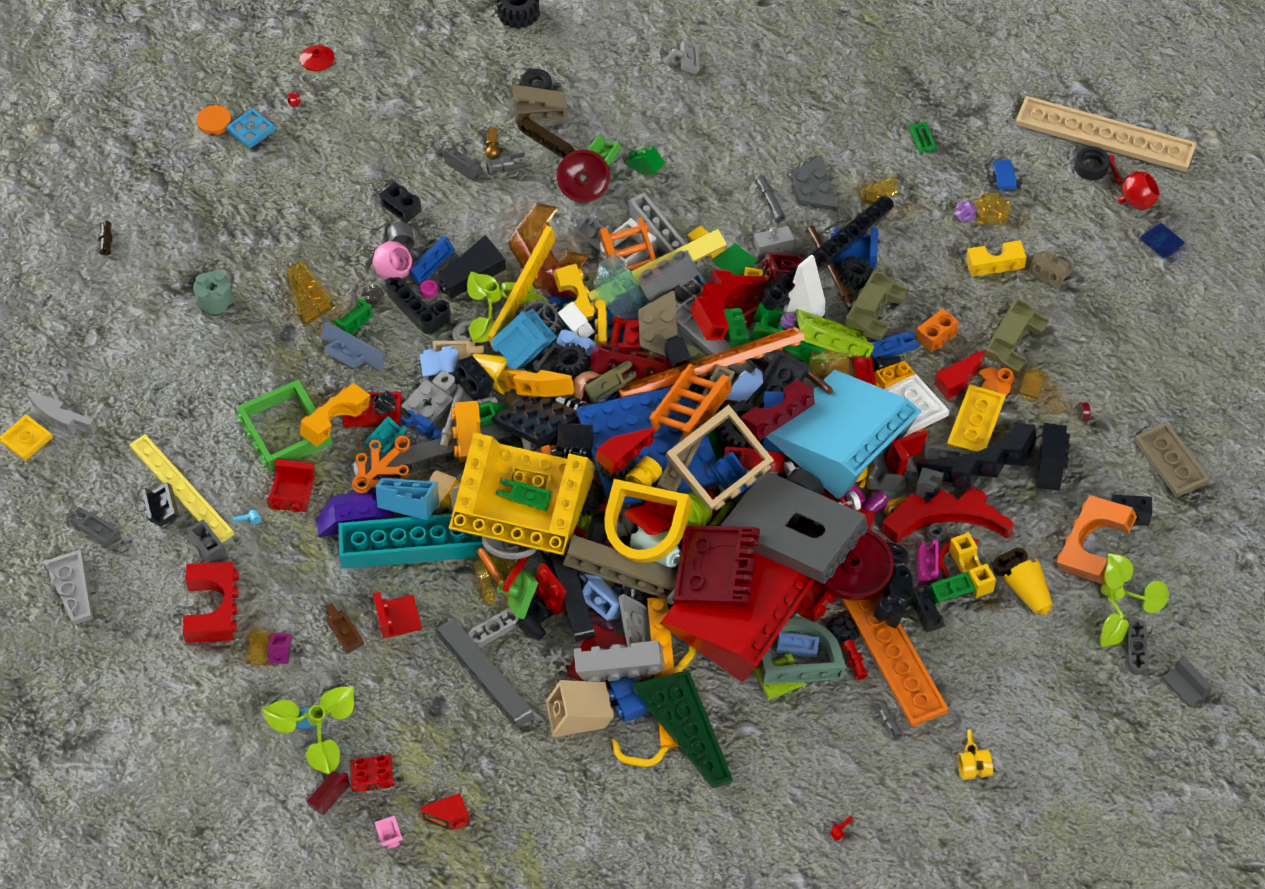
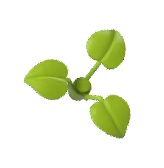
M470 272L467 281L468 294L477 301L483 300L487 296L489 318L479 317L473 320L469 326V334L473 342L485 343L489 342L488 334L495 323L492 320V302H498L501 296L507 300L508 296L504 290L500 291L499 284L495 278L489 275ZM527 293L522 304L526 305L527 300L533 302L534 297L537 301L543 298L546 302L548 299L539 294Z
M1108 554V563L1104 575L1105 585L1102 584L1101 587L1102 594L1109 597L1108 601L1112 603L1118 614L1112 613L1109 615L1104 623L1100 638V646L1102 647L1121 643L1128 633L1129 623L1123 619L1124 614L1114 600H1120L1126 594L1144 600L1142 604L1144 611L1156 613L1164 608L1169 599L1170 592L1166 584L1159 580H1154L1146 586L1145 596L1124 590L1122 587L1124 582L1132 578L1133 565L1130 560L1118 554Z
M338 687L325 692L320 698L319 705L311 706L309 712H305L299 718V708L290 700H279L263 707V715L268 725L279 733L293 732L296 729V722H301L305 718H307L311 725L316 726L318 743L308 747L306 760L313 769L329 775L338 767L340 749L333 740L322 742L321 724L324 721L325 715L328 714L335 720H343L351 715L354 708V688Z

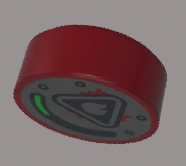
M1080 402L1078 404L1077 415L1079 421H1088L1090 419L1091 410L1087 402Z

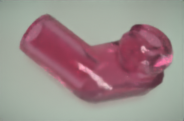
M600 614L590 615L592 625L598 624L604 630L614 631L613 620L607 621Z

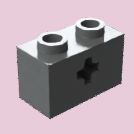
M204 519L187 529L190 542L206 563L222 562L228 558L223 543Z

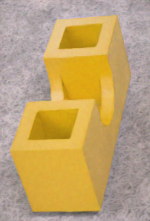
M1021 240L1003 243L1002 252L999 256L989 254L985 246L968 248L966 262L971 277L984 276L986 274L1024 269L1026 254Z
M577 264L555 269L554 278L559 292L565 290L572 291L576 295V301L573 303L587 320L591 321L595 314V308L593 303L589 302V290L583 284L582 270L578 269Z
M968 532L951 539L949 552L960 572H968L975 591L972 593L975 598L994 592L996 578L988 564L981 565L977 555L978 547Z

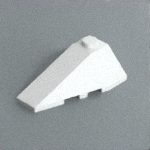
M810 255L798 265L793 280L795 287L789 292L790 302L789 305H785L783 311L795 315L796 310L800 309L823 317L825 314V298L815 258L813 255Z

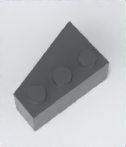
M688 250L677 252L673 256L674 258L668 261H661L656 268L648 269L639 277L641 288L650 303L669 293L674 287L678 285L680 287L700 274Z

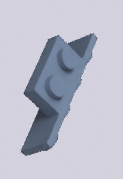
M327 321L324 322L321 338L330 342V344L325 346V353L345 363L348 367L356 368L363 363H367L378 370H382L385 353Z

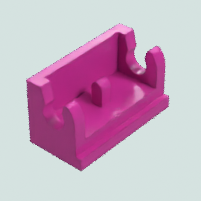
M935 540L928 547L922 541L919 549H917V585L930 586L931 583L938 581L939 575L938 541Z

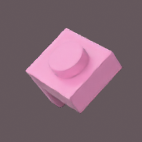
M395 815L374 822L382 847L387 845V848L390 849L400 845L399 841L403 840Z

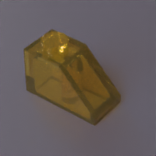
M811 351L810 370L821 378H826L833 370L847 373L849 353Z
M1029 368L1025 373L1019 394L1023 395L1024 399L1030 401L1038 399L1048 373Z

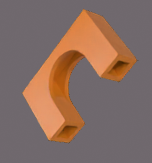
M1089 495L1087 501L1082 505L1079 518H1076L1074 521L1073 530L1067 536L1063 550L1058 554L1057 564L1061 571L1105 585L1104 575L1108 559L1086 552L1083 549L1084 541L1092 531L1103 527L1129 534L1137 518L1133 508Z

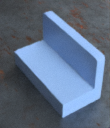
M757 368L752 373L743 371L731 384L732 391L725 400L731 404L737 400L738 402L741 400L747 401L763 384L762 371Z

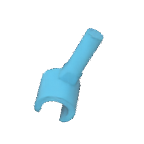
M253 509L246 515L233 517V521L250 520L251 524H259L261 517L258 511Z

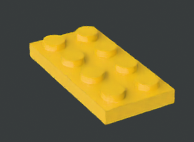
M969 384L947 442V447L964 449V451L971 452L987 448L1006 395Z

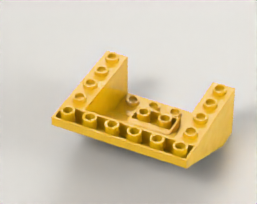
M473 433L449 529L565 556L591 487L596 466L587 457L568 454L567 459L503 445L492 436ZM500 479L513 482L518 481L553 492L547 512L495 495L497 490L511 493L512 487L500 484Z

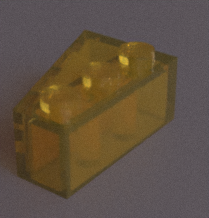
M303 260L287 269L297 313L304 327L335 307L329 294Z

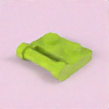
M790 652L772 662L773 666L796 665ZM759 665L753 670L768 700L805 685V682L763 685Z

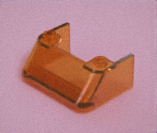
M535 203L510 236L509 248L522 269H524L546 226L551 227L548 221L557 211V207ZM550 249L532 285L534 288L541 290L557 285L554 278L555 269L577 264L579 269L588 258V255L565 251L561 258L557 260Z

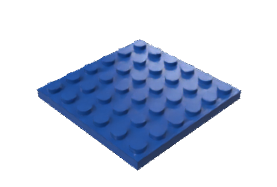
M672 387L577 408L576 413L580 424L593 425L592 459L596 466L607 503L613 482H611L612 478H609L607 481L605 476H601L599 462L595 460L597 449L611 437L651 428L649 419L651 413L656 410ZM682 397L677 403L692 409L696 408L695 401ZM672 410L668 418L687 423L691 416ZM662 424L654 434L655 439L649 447L645 446L635 458L634 467L644 456H648L654 459L664 472L669 462L665 457L666 453L678 444L683 431ZM707 435L704 436L688 468L703 488L720 484L710 470V467L717 460ZM661 476L651 484V487H657ZM684 479L677 490L678 493L693 491ZM625 496L623 504L628 503L632 505L645 502V500Z

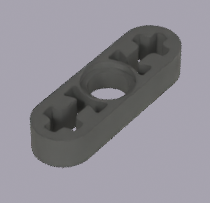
M1139 619L1129 622L1127 633L1128 669L1134 675L1145 673L1148 665L1147 627ZM1134 627H1138V630H1140L1138 637H1135ZM1138 643L1143 649L1136 651L1132 648V644ZM1136 657H1140V658H1139V665L1141 666L1140 668H1138L1137 665L1135 664Z

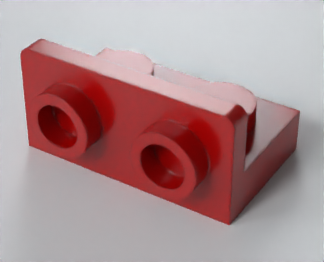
M815 580L794 612L815 622L818 617H823L827 610L826 607L829 603L833 604L837 596L827 591L820 582Z

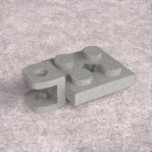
M442 371L432 380V383L425 379L402 404V410L406 413L408 410H411L416 415L419 413L435 425L452 406L454 399L452 394L456 393L457 389L455 378L448 372ZM431 401V406L427 405L424 407L425 402Z

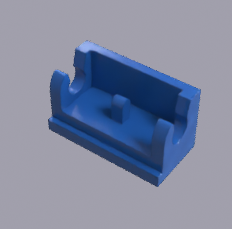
M733 452L728 453L723 459H719L710 467V470L724 490L747 474ZM755 483L751 484L749 487L744 485L742 488H740L741 493L738 494L735 498L745 493Z

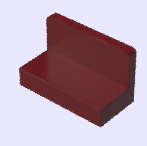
M333 770L309 797L307 805L324 816L350 786L348 774L343 772L342 775H339Z

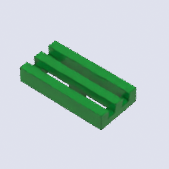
M926 122L909 125V131L919 155H922L923 152H926V154L930 153V150L937 152V146ZM920 127H923L930 146H928Z

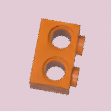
M942 308L916 329L915 340H918L921 345L930 352H933L935 349L941 348L949 338L956 336L959 321Z

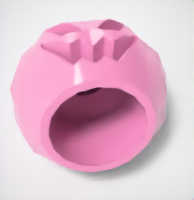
M387 241L375 250L373 266L376 273L382 279L387 280L389 277H400L403 279L409 274L412 266V257L405 245L399 242Z

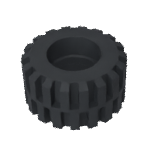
M497 0L498 18L501 23L504 22V25H509L510 28L517 27V29H520V27H528L527 25L531 26L534 24L533 22L538 20L540 15L539 0Z
M737 400L733 401L732 404H728L740 419L742 415L754 408V403L749 402L746 404V400H741L740 402ZM729 418L713 429L717 430L714 433L715 438H719L717 441L719 444L723 443L725 445L724 449L725 447L753 448L742 434L734 430L732 421Z

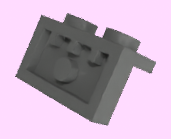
M586 214L574 231L600 251L601 240L599 231L605 228L601 225L603 221L595 215L592 218ZM606 226L608 232H614L610 226Z

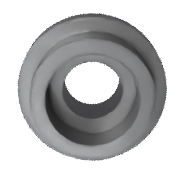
M934 523L927 528L926 536L930 541L941 542L946 537V530L941 524Z

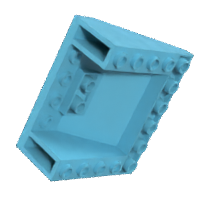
M833 370L823 380L833 388V393L827 394L820 387L816 386L814 388L815 404L766 436V438L803 470L817 477L824 488L839 500L851 490L864 469L895 438H903L921 413V410L907 398Z

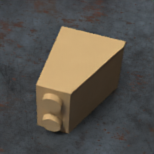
M560 680L545 701L552 737L606 728L613 719L614 713L610 706V695L605 682Z

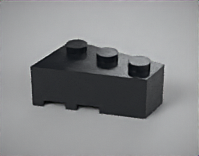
M1043 424L1036 488L1060 491L1063 469L1068 467L1070 434L1067 433L1066 425Z

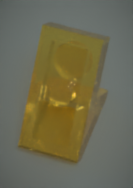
M895 177L862 188V202L872 205L882 196H892L897 191V180Z
M254 627L248 633L250 643L245 659L246 664L267 665V646L272 633H275L274 629Z

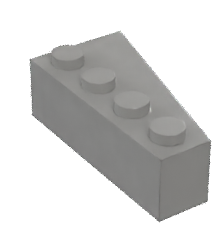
M659 641L631 643L630 647L617 644L612 645L610 649L596 646L591 647V651L581 652V648L574 649L576 673L584 681H617L620 677L636 678L643 673L658 674L661 670H665L663 646Z

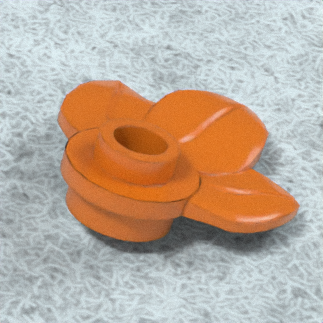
M989 367L979 371V375L985 379L981 388L1005 395L1009 394L1011 384L1014 381V374L1010 369L1002 368L998 370L994 367Z

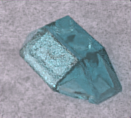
M615 253L599 263L594 288L602 300L605 301L613 316L622 319H639L638 310L650 302L626 263Z

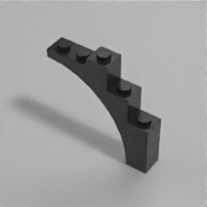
M1016 423L1013 429L998 442L964 456L944 459H918V478L922 468H927L943 473L942 481L952 482L953 487L972 489L979 476L998 478L1004 465L1024 466L1037 441L1035 425Z

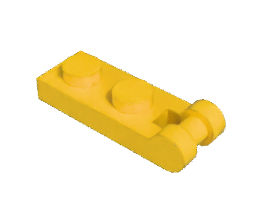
M597 300L595 302V309L598 319H595V330H598V334H595V342L607 345L606 303L604 300Z

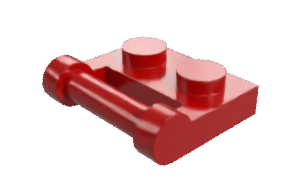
M613 317L611 340L608 344L641 352L639 319ZM620 328H625L623 342L618 343Z

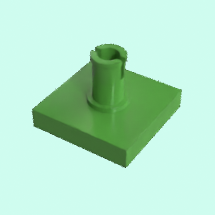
M522 568L508 592H504L502 587L498 586V593L509 595L506 604L517 618H525L538 582L528 569Z

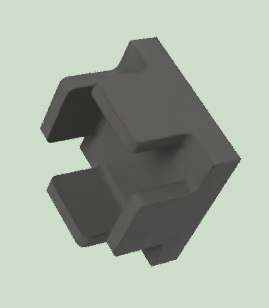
M888 445L867 466L868 473L865 477L867 488L904 492L906 489L905 478L910 472L909 461L907 462L903 477L902 475L891 474L885 463L890 447Z

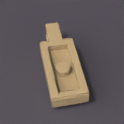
M470 340L433 341L435 352L442 351L443 347L453 346V349L458 350L459 360L473 354H485L484 346H475V342H470Z

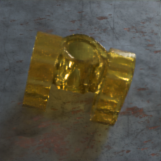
M490 552L487 553L500 574L507 573V576H509L516 564V560L503 559ZM480 558L473 565L481 594L486 604L495 601L490 578H493V576Z

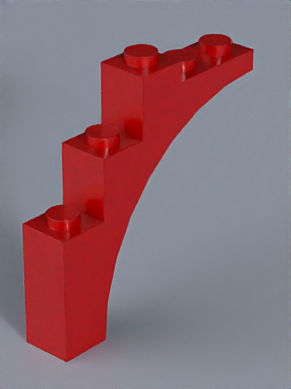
M713 270L709 283H705L700 297H696L690 311L706 340L723 341L729 327L724 307L738 298L762 295L768 282L765 276L732 275L730 270Z
M973 486L972 489H968L958 500L954 495L942 489L928 504L923 498L911 493L882 522L881 533L897 544L908 534L934 523L962 522L982 526L1008 539L1012 535L1014 523L1008 517L997 512L993 506L987 505L988 496L982 490Z

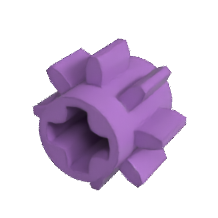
M962 200L956 205L957 211L955 214L961 222L967 220L970 223L976 218L975 212L978 210L971 201L965 203Z

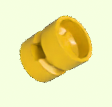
M644 456L636 464V467L626 475L625 479L626 482L651 487V484L662 475L663 471L654 459Z
M988 749L978 750L975 754L971 752L958 754V766L962 780L974 779L976 775L980 778L993 776V763Z

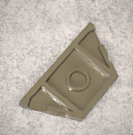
M675 291L665 294L638 310L640 348L652 351L661 357H666L664 343L667 342L668 338L677 335Z

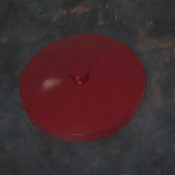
M867 529L866 533L857 540L855 548L848 552L845 561L838 565L833 577L829 578L825 584L821 583V585L833 595L846 600L859 601L878 595L886 588L892 577L894 559L890 547L882 537Z

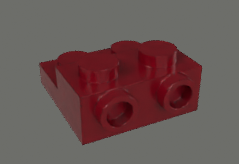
M767 252L765 259L762 260L761 267L762 270H766V278L771 280L772 284H775L799 265L803 259L797 255Z

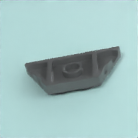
M819 155L791 173V180L799 205L813 206L820 209L824 206L833 208L832 211H838L839 206L822 155Z

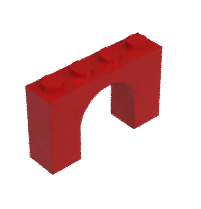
M234 561L186 564L185 582L188 591L213 590L224 596L221 606L211 613L183 615L182 633L186 643L234 640V632L238 631L237 620H235V615H238V603H235V599L239 598V588L236 586V581L240 580L239 569L235 568Z

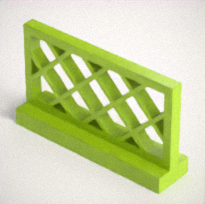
M797 309L795 312L799 328L805 337V340L802 341L851 358L853 356L869 357L872 353L874 345L867 342L866 337L863 336V331Z

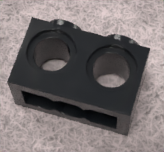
M396 182L380 193L381 206L405 223H408L421 212L419 197L411 194L404 186H400Z
M676 335L668 338L667 342L664 343V352L671 365L670 369L689 363L691 357L683 336L678 338Z
M473 356L457 361L453 377L473 401L488 397L494 384L493 378Z

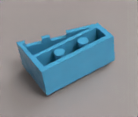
M381 478L375 486L377 507L428 520L439 504L438 482Z

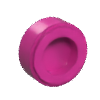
M434 280L423 281L420 284L421 295L425 298L436 296L438 293L437 283Z

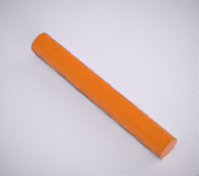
M484 547L479 548L477 553L497 584L502 587L499 583L501 581L505 582L504 578Z

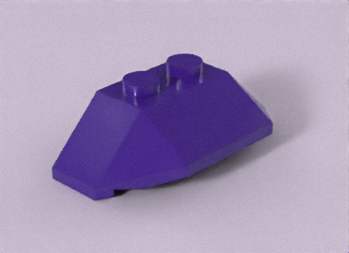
M372 490L364 494L354 492L334 495L316 519L318 537L339 534L338 523L395 518V513L378 508L376 493Z

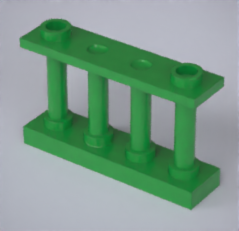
M760 303L753 317L754 320L759 322H756L749 340L755 341L787 330L781 326V317L787 313L778 309L767 310ZM800 341L801 344L790 347V345L784 346V349L795 358L820 367L827 352V349L805 341Z

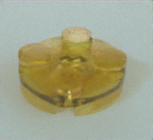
M985 193L981 195L980 199L975 201V206L978 210L975 214L980 224L998 225L1007 222L1011 205L1009 200L1001 198L1000 194Z

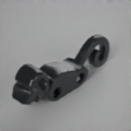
M887 543L893 554L894 563H904L908 557L906 549L896 543ZM903 565L894 566L892 577L884 595L878 600L873 609V615L879 622L884 621L888 626L895 629L901 622L908 603L913 598L912 574L907 567Z

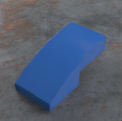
M1011 160L993 161L998 189H1017Z

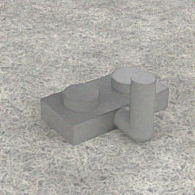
M683 40L680 43V50L672 49L663 61L665 65H669L675 56L680 57L681 70L697 74L700 70L698 45Z

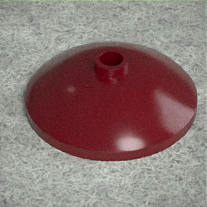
M581 149L567 154L557 169V183L561 192L570 200L579 203H588L600 198L607 190L610 182V170L606 161L598 153L591 150ZM585 176L587 179L586 181H581L580 177Z

